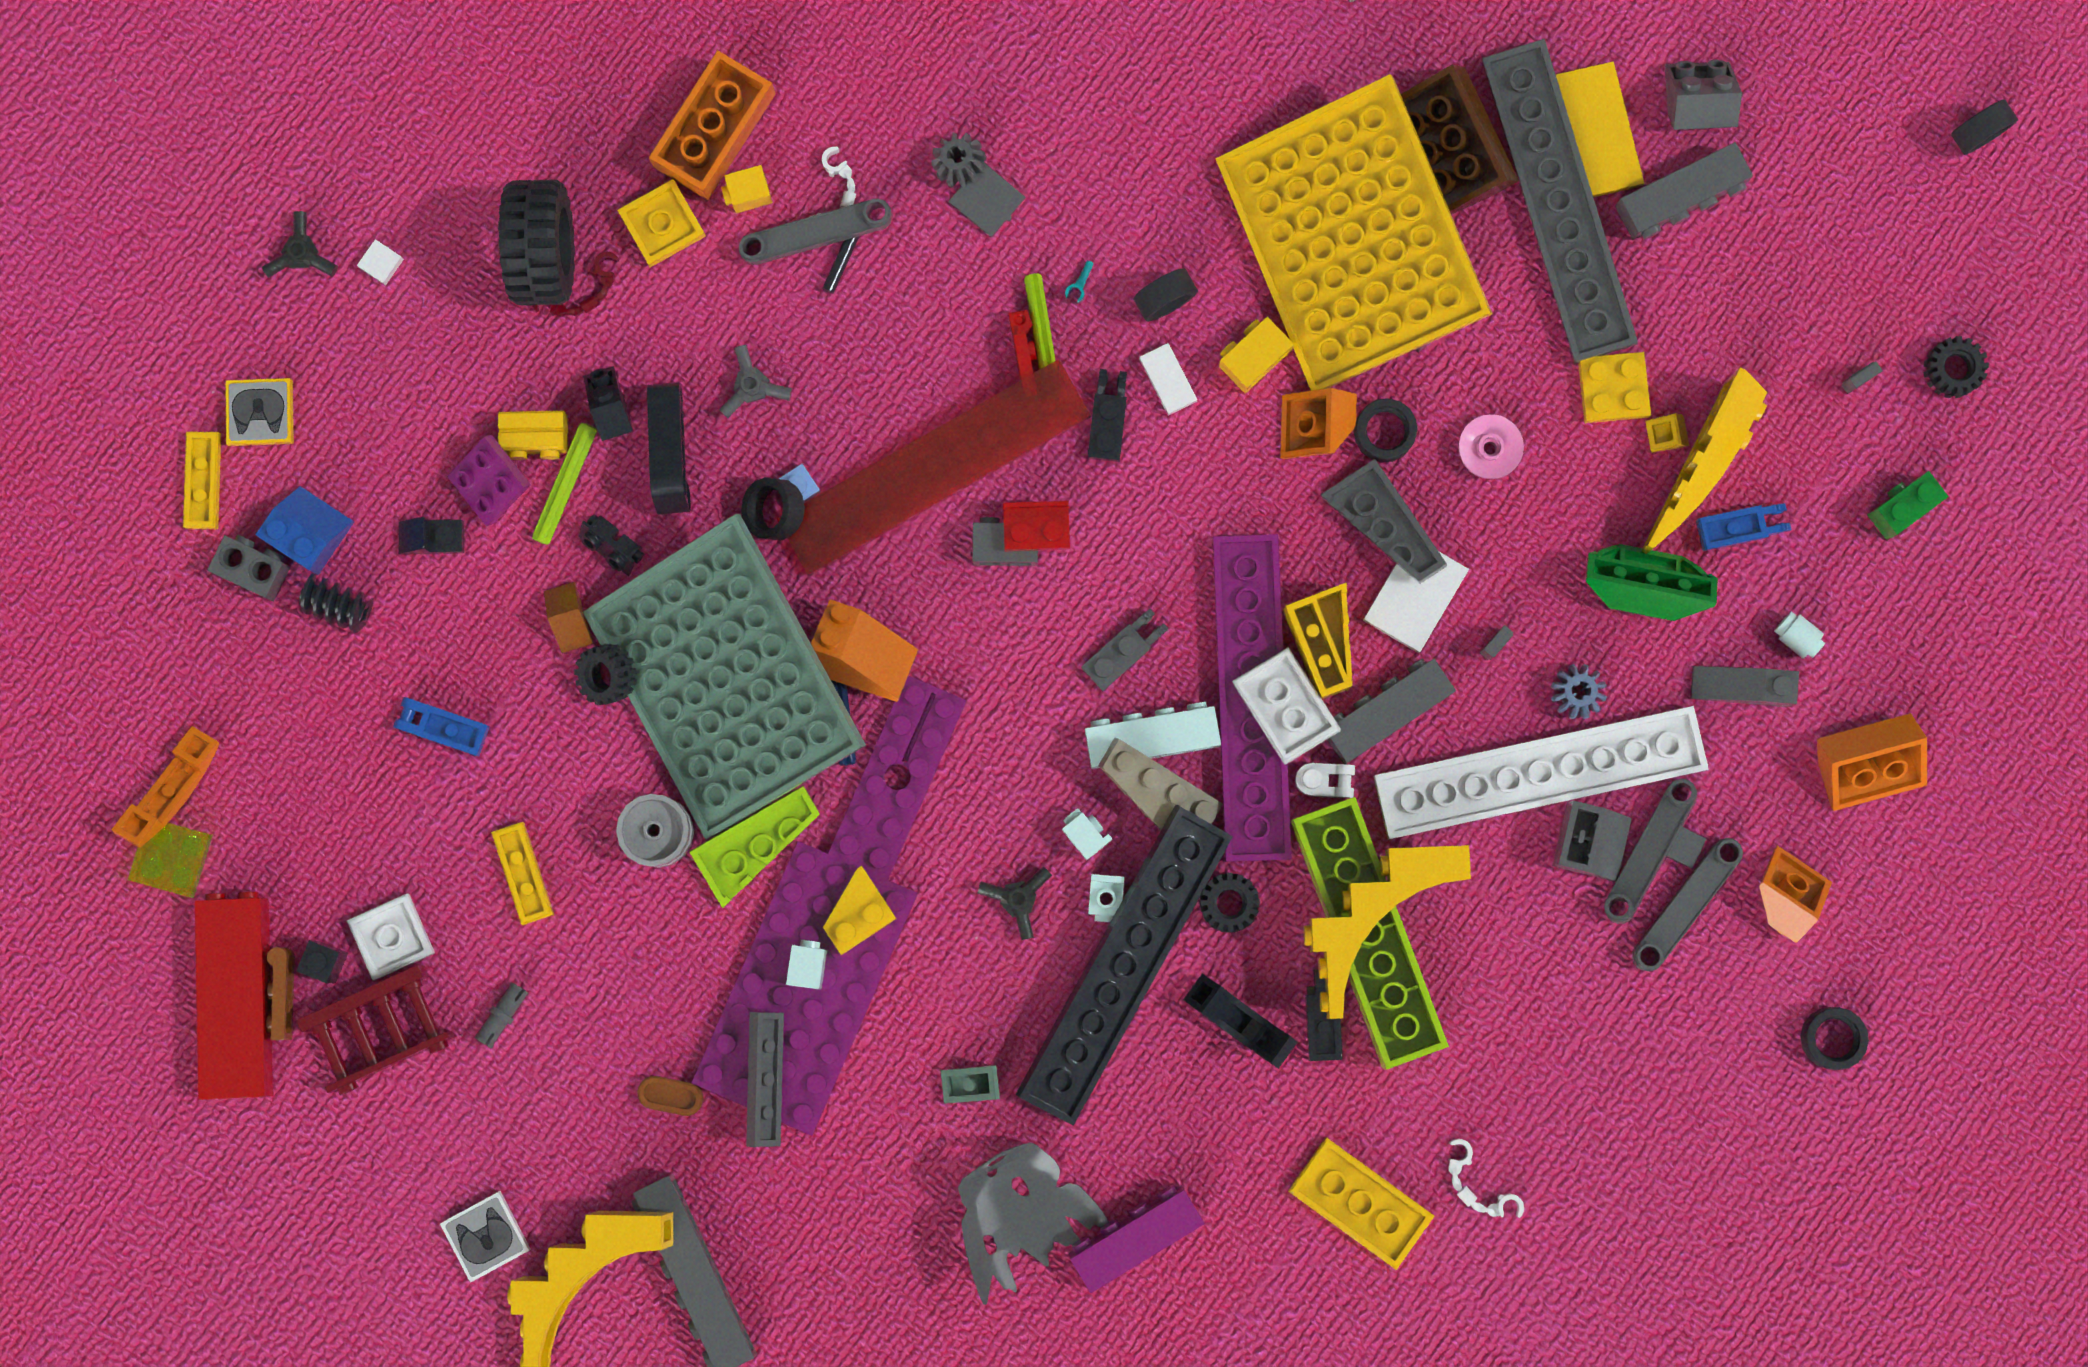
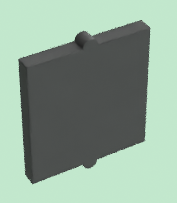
M982 162L985 166V173H976L977 183L972 182L970 179L966 180L967 185L965 189L960 187L949 200V203L992 238L1006 221H1011V215L1026 197Z

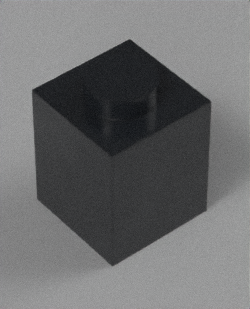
M309 940L296 971L324 983H336L348 952L320 941Z

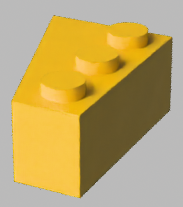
M1347 582L1286 605L1283 613L1310 681L1321 699L1352 687Z

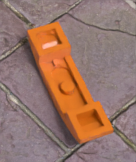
M192 726L172 751L175 758L137 806L131 804L111 829L112 832L138 848L152 839L173 818L192 794L209 767L219 747V742Z

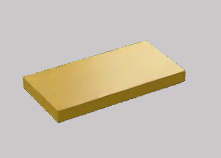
M1614 61L1556 74L1593 198L1642 187L1644 180Z
M1325 1137L1288 1189V1192L1395 1270L1398 1269L1434 1218L1433 1214L1327 1137Z

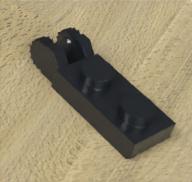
M1100 369L1098 390L1094 396L1088 459L1120 462L1127 397H1124L1127 372L1120 371L1117 379L1118 393L1115 396L1105 394L1108 374L1106 369Z

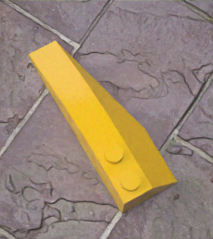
M1740 367L1724 383L1641 550L1642 552L1649 553L1683 523L1721 479L1739 449L1744 450L1750 442L1753 432L1749 431L1754 420L1757 422L1760 420L1767 407V404L1763 403L1767 392L1745 369Z

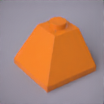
M1335 388L1282 395L1280 459L1335 453L1356 426L1357 394Z
M1778 845L1773 850L1759 887L1769 925L1781 935L1797 943L1819 920L1832 882Z

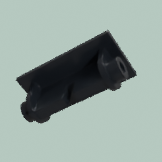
M593 514L587 523L583 521L578 537L585 547L601 554L616 571H622L627 576H630L634 562L638 564L645 555L641 551L642 547L625 534L616 542L613 538L619 532V529L603 516L597 517Z

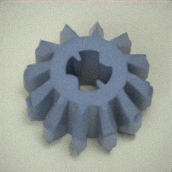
M1574 664L1568 666V674L1563 671L1557 673V677L1562 683L1553 682L1551 684L1553 690L1560 691V694L1551 697V701L1557 702L1562 700L1563 704L1558 707L1557 711L1562 713L1567 708H1570V719H1575L1578 711L1583 719L1589 718V709L1595 713L1601 710L1596 701L1604 702L1607 699L1606 695L1598 693V690L1607 686L1606 682L1596 684L1594 680L1599 677L1600 673L1595 671L1588 676L1589 666L1585 664L1581 666L1579 673ZM1581 685L1583 687L1581 691L1585 690L1586 694L1576 699L1574 696L1577 693L1572 694V688Z

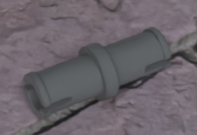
M511 982L496 1007L492 1005L490 1008L491 1014L474 1038L492 1049L507 1024L511 1025L515 1020L512 1018L529 993Z

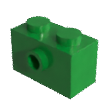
M1927 471L1908 485H1905L1903 481L1887 492L1890 498L1867 514V516L1884 538L1889 540L1912 525L1949 496L1930 471Z

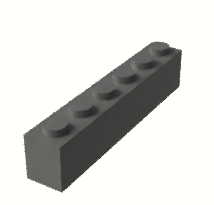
M674 1174L634 1192L635 1200L632 1201V1205L635 1211L673 1212V1246L659 1250L664 1259L660 1261V1265L666 1278H673L678 1289L674 1291L678 1305L682 1310L686 1308L692 1319L688 1322L693 1337L695 1340L701 1339L706 1351L702 1352L707 1367H737L754 1359L757 1352Z

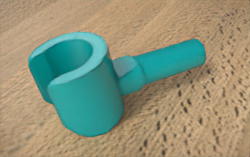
M1086 261L1075 284H1071L1066 288V298L1069 297L1072 289L1077 288L1081 291L1077 304L1084 300L1085 291L1083 288L1094 265L1093 262Z

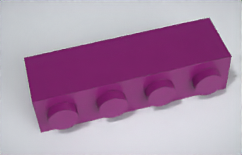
M1174 1185L1164 1188L1157 1194L1158 1199L1149 1205L1146 1202L1138 1204L1128 1212L1130 1216L1121 1222H1118L1117 1219L1112 1220L1101 1227V1234L1091 1240L1089 1237H1084L1072 1245L1073 1251L1068 1253L1069 1258L1090 1293L1205 1224L1182 1185L1177 1188Z

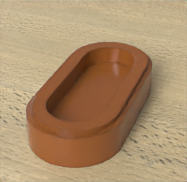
M661 1076L645 1078L640 1083L637 1091L639 1101L646 1108L682 1116H690L697 1113L704 1102L703 1092L697 1085Z

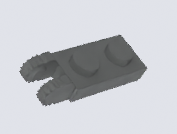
M1151 609L1147 610L1132 625L1128 624L1081 667L1102 692L1151 649L1150 646L1167 632V626L1162 624L1155 628L1146 640L1137 633L1143 625H1146L1153 619L1155 613Z

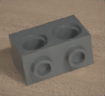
M238 534L235 540L224 535L207 571L274 602L291 568L282 563L284 556L268 548L265 549L264 553L253 549L255 542ZM241 551V563L232 567L230 564L231 555ZM265 565H270V577L261 581L259 578L260 569Z

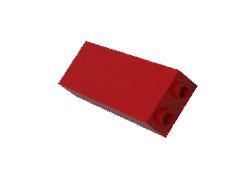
M239 892L238 899H226V893L205 894V900L195 901L198 1100L273 1096L271 1033L267 1032L266 1027L267 1016L271 1013V1000L268 999L267 993L268 983L271 980L270 964L267 961V954L270 951L269 898H258V892Z

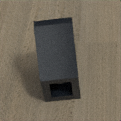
M614 366L606 369H596L590 374L584 375L589 409L601 440L604 441L632 432L629 411Z

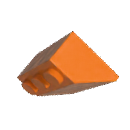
M1911 713L1817 739L1818 765L1833 811L1927 786V737Z

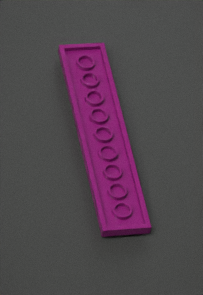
M1278 534L1213 536L1224 832L1233 836L1225 850V862L1291 860L1288 763L1284 765L1233 685V680L1283 651Z

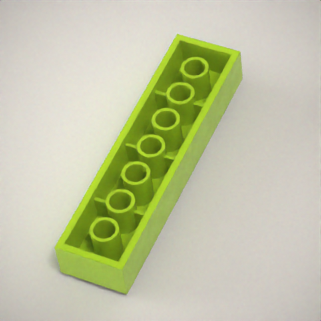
M1355 797L1290 821L1326 918L1349 917V911H1343L1342 891H1348L1347 884L1387 882L1386 877L1381 876L1380 862ZM1395 906L1377 922L1363 941L1352 963L1348 977L1382 1069L1386 1070L1449 1047L1398 909Z

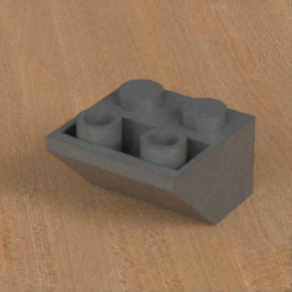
M1715 59L1705 63L1679 61L1676 64L1665 65L1667 110L1674 130L1738 127L1742 91L1730 62Z
M1574 800L1567 802L1552 866L1616 882L1632 818L1606 808Z

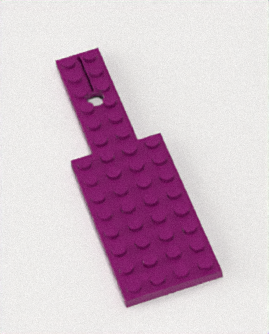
M908 675L898 702H894L829 853L822 852L802 842H797L692 1080V1084L747 1107L750 1012L784 1013L781 1123L813 1136L918 896L917 892L891 882L889 878L967 702L965 699ZM892 765H903L910 772L909 784L901 790L891 789L885 782V773ZM863 866L897 919L841 955L823 926L858 867ZM801 940L820 942V949L827 950L822 989L786 985L792 945L800 946Z

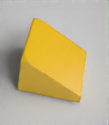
M1675 413L1645 421L1652 453L1689 446L1685 420L1682 414Z

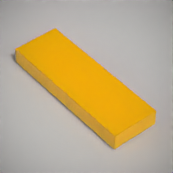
M186 432L183 528L218 529L221 433Z
M520 822L491 832L521 925L553 916L554 912L525 823Z

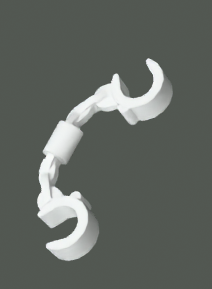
M830 147L822 155L823 167L830 177L839 174L843 179H847L848 191H844L840 207L844 208L854 205L856 194L854 193L855 183L851 178L852 170L847 165V161H843L836 167H832L827 163L830 156L839 153L838 147Z
M1463 1139L1451 1140L1449 1142L1450 1145L1462 1144L1466 1148V1155L1463 1159H1448L1450 1161L1448 1170L1452 1174L1453 1187L1459 1191L1457 1196L1468 1207L1471 1205L1474 1210L1482 1213L1487 1212L1492 1217H1504L1503 1204L1505 1201L1512 1199L1517 1203L1516 1216L1520 1218L1524 1212V1203L1518 1196L1510 1193L1498 1194L1497 1203L1485 1207L1475 1202L1477 1197L1467 1186L1462 1188L1461 1181L1457 1175L1461 1172L1462 1165L1472 1164L1473 1150L1471 1145Z

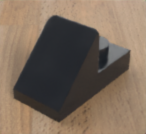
M418 517L399 522V555L464 553L463 520H428L426 517Z

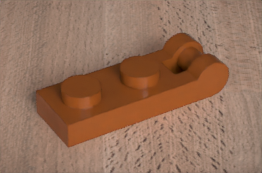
M275 947L267 954V961L273 966V980L269 981L267 989L268 999L272 1000V1013H269L267 1016L266 1027L267 1032L271 1033V1040H292L295 956L289 948Z

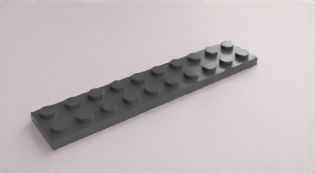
M1545 39L1482 58L1574 363L1637 345L1638 340Z

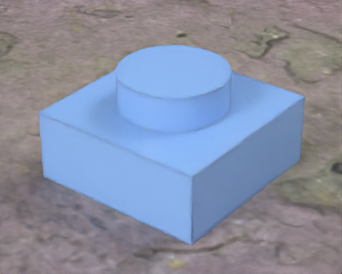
M800 464L779 478L788 480L796 485L803 496L804 503L821 492L803 464Z

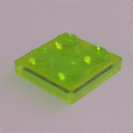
M168 822L152 839L140 848L137 847L128 880L194 898L213 835Z

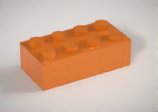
M717 50L649 156L653 167L704 199L709 200L776 93L773 84Z

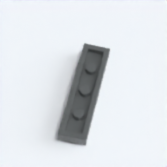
M750 1012L747 1147L781 1146L784 1013Z

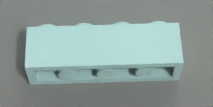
M1206 702L1187 705L1188 711L1175 713L1174 708L1156 710L1154 717L1142 718V713L1122 716L1123 722L1110 724V719L1090 722L1091 727L1085 728L1091 769L1100 768L1098 765L1114 738L1122 740L1151 759L1218 748L1221 746L1215 707H1207Z

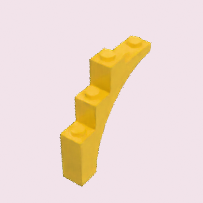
M1469 845L1388 848L1385 850L1386 856L1380 857L1381 876H1387V882L1347 884L1348 891H1342L1343 911H1349V917L1309 919V925L1304 926V945L1310 946V952H1324V958L1318 960L1319 978L1325 979L1326 992H1320L1321 1012H1327V1019H1343L1344 994L1352 963L1363 941L1379 920L1397 904L1421 890L1442 883L1471 879Z
M596 1211L586 1214L582 1224V1236L586 1240V1244L561 1243L549 1247L544 1261L548 1277L523 1276L511 1281L507 1293V1300L509 1305H511V1314L523 1315L520 1325V1336L523 1339L524 1353L520 1359V1367H550L551 1351L557 1329L569 1303L582 1286L604 1266L629 1254L663 1250L673 1246V1212Z

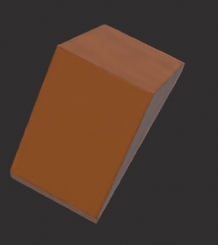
M576 582L544 591L547 619L561 652L566 653L594 644L587 619L583 614L584 609Z

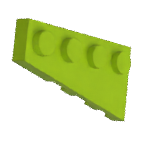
M803 785L690 850L691 856L721 907L724 908L738 892L752 881L820 813Z

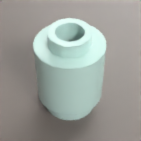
M1792 611L1774 630L1780 636L1778 639L1802 659L1807 655L1813 658L1825 644L1821 640L1824 633L1801 614L1796 616Z

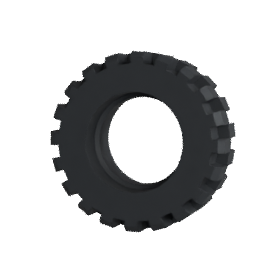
M555 179L512 180L504 186L503 193H501L498 221L500 265L502 267V278L505 283L506 294H508L509 300L517 305H561L570 299L575 271L574 228L568 191L563 183Z

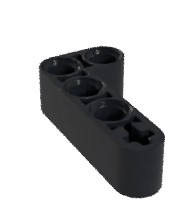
M681 383L647 385L650 489L658 515L690 512L691 499L686 478L684 409Z

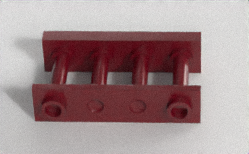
M416 965L296 1020L301 1032L312 1031L313 1035H318L337 1079V1082L325 1087L327 1093L338 1091L341 1096L357 1089L358 1085L356 1082L428 1049L430 1054H433L449 1046L447 1040L455 1037L454 1032L446 1031L440 1034L420 989L423 986L421 981L429 977L424 965ZM403 990L404 994L408 993L428 1039L411 1048L390 1003L393 1000L391 994ZM371 1003L374 1008L378 1007L398 1053L383 1061H379L360 1017L362 1014L360 1008ZM340 1017L344 1021H348L367 1065V1068L352 1075H349L330 1031V1028H332L330 1022Z

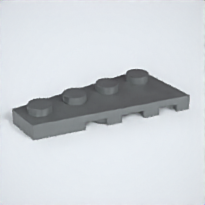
M1375 459L1321 494V497L1419 584L1447 567V563Z

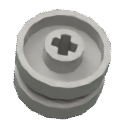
M648 794L635 798L625 806L618 817L616 833L619 846L627 857L644 866L662 868L675 864L686 855L692 845L694 827L691 816L683 805L667 796ZM656 824L660 828V833L657 836H652L649 834V830L654 829Z

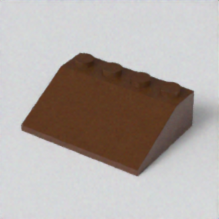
M1452 64L1401 94L1451 215L1519 182L1465 67Z

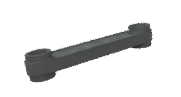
M868 200L748 234L740 241L739 252L747 263L759 265L883 230L892 221V210L884 200ZM877 208L885 209V215L882 219L878 221L870 219L873 210ZM760 243L761 250L758 254L754 256L747 255L750 245Z
M1687 779L1673 781L1651 817L1606 899L1604 905L1605 913L1613 923L1625 924L1629 922L1647 893L1697 801V789L1691 781ZM1682 787L1688 788L1692 792L1691 796L1685 801H1678L1673 797L1674 792ZM1618 901L1626 902L1629 906L1628 911L1622 916H1616L1611 913L1612 905Z
M1732 838L1720 839L1709 849L1635 946L1632 952V960L1638 969L1653 971L1662 965L1740 863L1743 857V850L1738 841ZM1724 844L1731 846L1734 852L1733 858L1729 862L1724 861L1720 855V849ZM1646 947L1651 948L1655 954V960L1649 966L1645 965L1640 958L1642 950Z

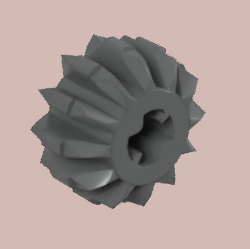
M953 132L951 141L948 142L946 139L941 138L942 148H933L935 159L932 160L931 164L933 169L937 171V178L941 182L946 180L948 186L953 188L959 181L961 187L965 189L967 185L966 180L970 179L972 182L977 183L976 173H985V166L982 162L986 161V154L981 150V143L977 139L971 141V137L967 133L959 139L957 134ZM961 158L962 161L957 163L956 159Z

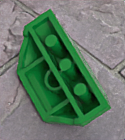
M1623 544L1610 546L1598 552L1593 551L1587 556L1586 582L1610 609L1676 621L1716 606L1718 578L1712 574H1707L1701 567L1683 556L1654 550L1646 554L1641 551L1642 548Z

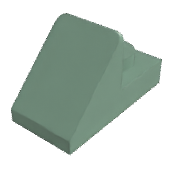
M996 1065L941 1070L944 1104L1000 1099Z

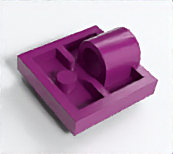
M492 435L483 437L447 476L486 526L494 524L531 485Z

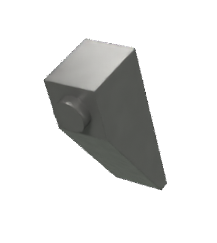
M1693 666L1690 699L1790 707L1797 704L1799 671Z

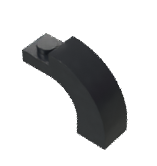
M1203 973L1183 999L1203 1016L1278 1069L1298 1043L1290 1035L1260 1016Z

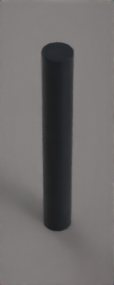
M860 236L843 241L822 289L824 291L834 294Z

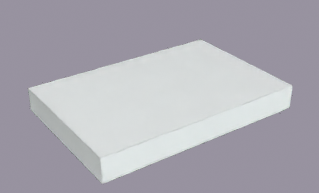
M1441 552L1439 553L1447 563V567L1421 584L1396 564L1363 621L1415 652L1420 653L1469 570Z
M1289 647L1233 680V685L1284 765L1341 731V728Z

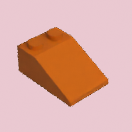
M831 599L827 604L811 642L830 680L898 702L918 653L916 647L861 609Z

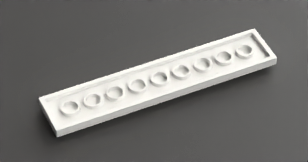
M1694 706L1378 774L1373 777L1389 840L1709 770L1695 709Z

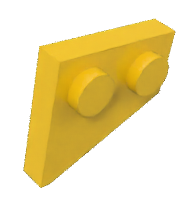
M860 866L852 876L823 928L839 953L843 955L897 918L863 866Z

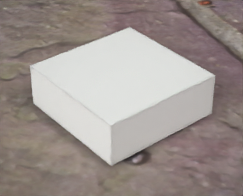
M375 239L357 266L386 285L404 259Z

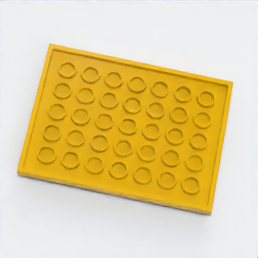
M1391 74L1215 158L1289 339L1294 343V351L1311 391L1333 387L1492 315L1490 306L1397 84Z

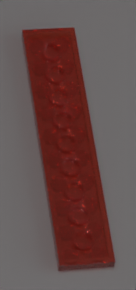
M1058 359L805 502L803 521L799 529L788 540L807 575L811 576L1089 419L1091 415Z

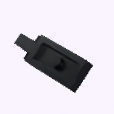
M1313 969L1314 986H1307V995H1305L1308 1061L1342 1060L1341 1019H1327V1012H1321L1320 992H1326L1325 979L1319 978V969Z

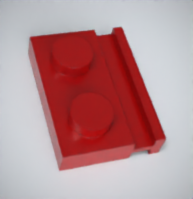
M1069 501L1003 503L1005 552L1070 549Z

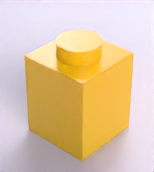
M762 165L724 175L727 184L721 187L726 206L733 205L735 213L773 203Z

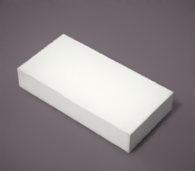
M1169 343L1139 357L1168 416L1197 402V398Z

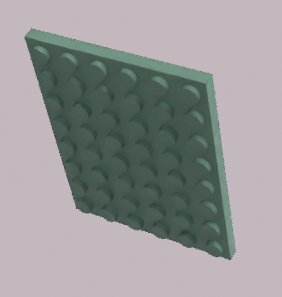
M740 514L731 516L583 611L600 645L621 646L620 650L625 649L629 653L627 655L628 659L633 658L634 663L631 665L632 668L637 670V674H634L633 678L637 679L636 685L631 686L634 690L631 694H628V697L705 840L726 830L866 746Z

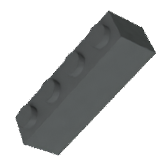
M1736 142L1622 197L1615 207L1632 240L1643 236L1645 240L1661 232L1660 226L1670 221L1674 226L1690 217L1689 212L1700 208L1702 212L1719 203L1717 198L1727 193L1731 198L1747 189L1746 184L1753 177V174Z
M1424 658L1407 668L1410 675L1401 681L1395 676L1380 686L1383 693L1373 699L1368 694L1353 704L1356 709L1354 712L1346 717L1341 712L1334 717L1341 731L1327 740L1343 764L1349 763L1456 692L1435 659L1426 663Z

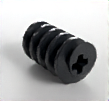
M311 573L301 590L299 605L304 614L309 615L313 612L314 617L317 619L325 617L327 623L334 624L337 622L340 628H347L349 626L351 632L358 633L369 619L374 598L365 603V594L360 591L354 599L352 598L353 590L351 587H347L344 593L341 594L340 583L338 582L331 589H328V578H323L319 585H317L316 574Z

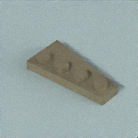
M1118 738L1113 739L1098 765L1120 790L1129 796L1138 806V809L1159 828L1160 832L1175 805L1181 806L1212 824L1223 803Z

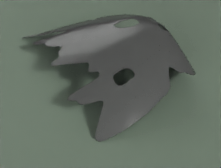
M1031 1142L1010 1148L992 1157L964 1177L958 1187L961 1201L967 1209L962 1219L966 1255L974 1283L984 1305L988 1302L992 1275L995 1276L1005 1290L1010 1289L1015 1293L1017 1292V1287L1007 1261L1008 1253L1017 1257L1020 1249H1024L1044 1266L1048 1267V1253L1053 1250L1054 1242H1058L1063 1246H1069L1080 1240L1065 1216L1078 1220L1089 1230H1091L1093 1225L1101 1228L1109 1223L1100 1207L1079 1185L1068 1183L1062 1187H1056L1060 1174L1058 1164L1039 1146ZM1001 1156H1004V1158H1002V1159H1001L1000 1161H998L997 1163H995V1164H993V1165H991V1166H988L991 1162H993V1161L996 1160L997 1158H999V1157H1001ZM997 1168L996 1175L993 1177L987 1175L988 1172ZM1020 1176L1026 1183L1030 1194L1022 1196L1012 1188V1179ZM986 1235L994 1238L997 1247L996 1252L992 1255H989L985 1248L983 1238Z

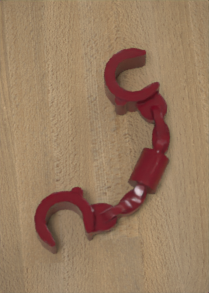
M612 252L598 254L594 260L593 273L595 276L601 277L603 288L597 293V296L594 297L592 294L579 302L581 305L579 307L567 309L563 304L552 305L550 310L552 316L564 317L566 314L577 316L582 314L583 311L588 313L599 306L598 302L605 299L608 288L612 287L616 277L613 272L602 271L601 263L606 259L619 262L618 257ZM533 305L534 310L539 312V305Z

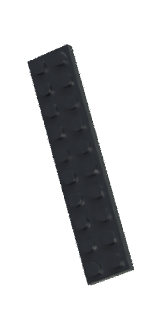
M1174 806L1018 1088L1016 1095L1019 1098L1074 1126L1233 836L1181 806Z

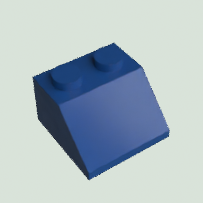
M299 486L273 508L255 535L309 571L319 575L354 524V521Z

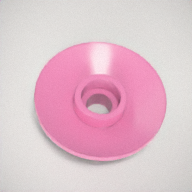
M1483 415L1475 418L1464 428L1459 439V455L1463 464L1471 473L1481 478L1498 479L1510 474L1518 466L1523 456L1524 443L1519 429L1510 420L1499 415ZM1492 444L1495 447V453L1487 454L1484 451V445Z

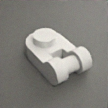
M1309 763L1298 770L1295 783L1298 790L1307 796L1353 798L1354 788H1351V776L1355 775V765ZM1329 775H1338V787H1328Z

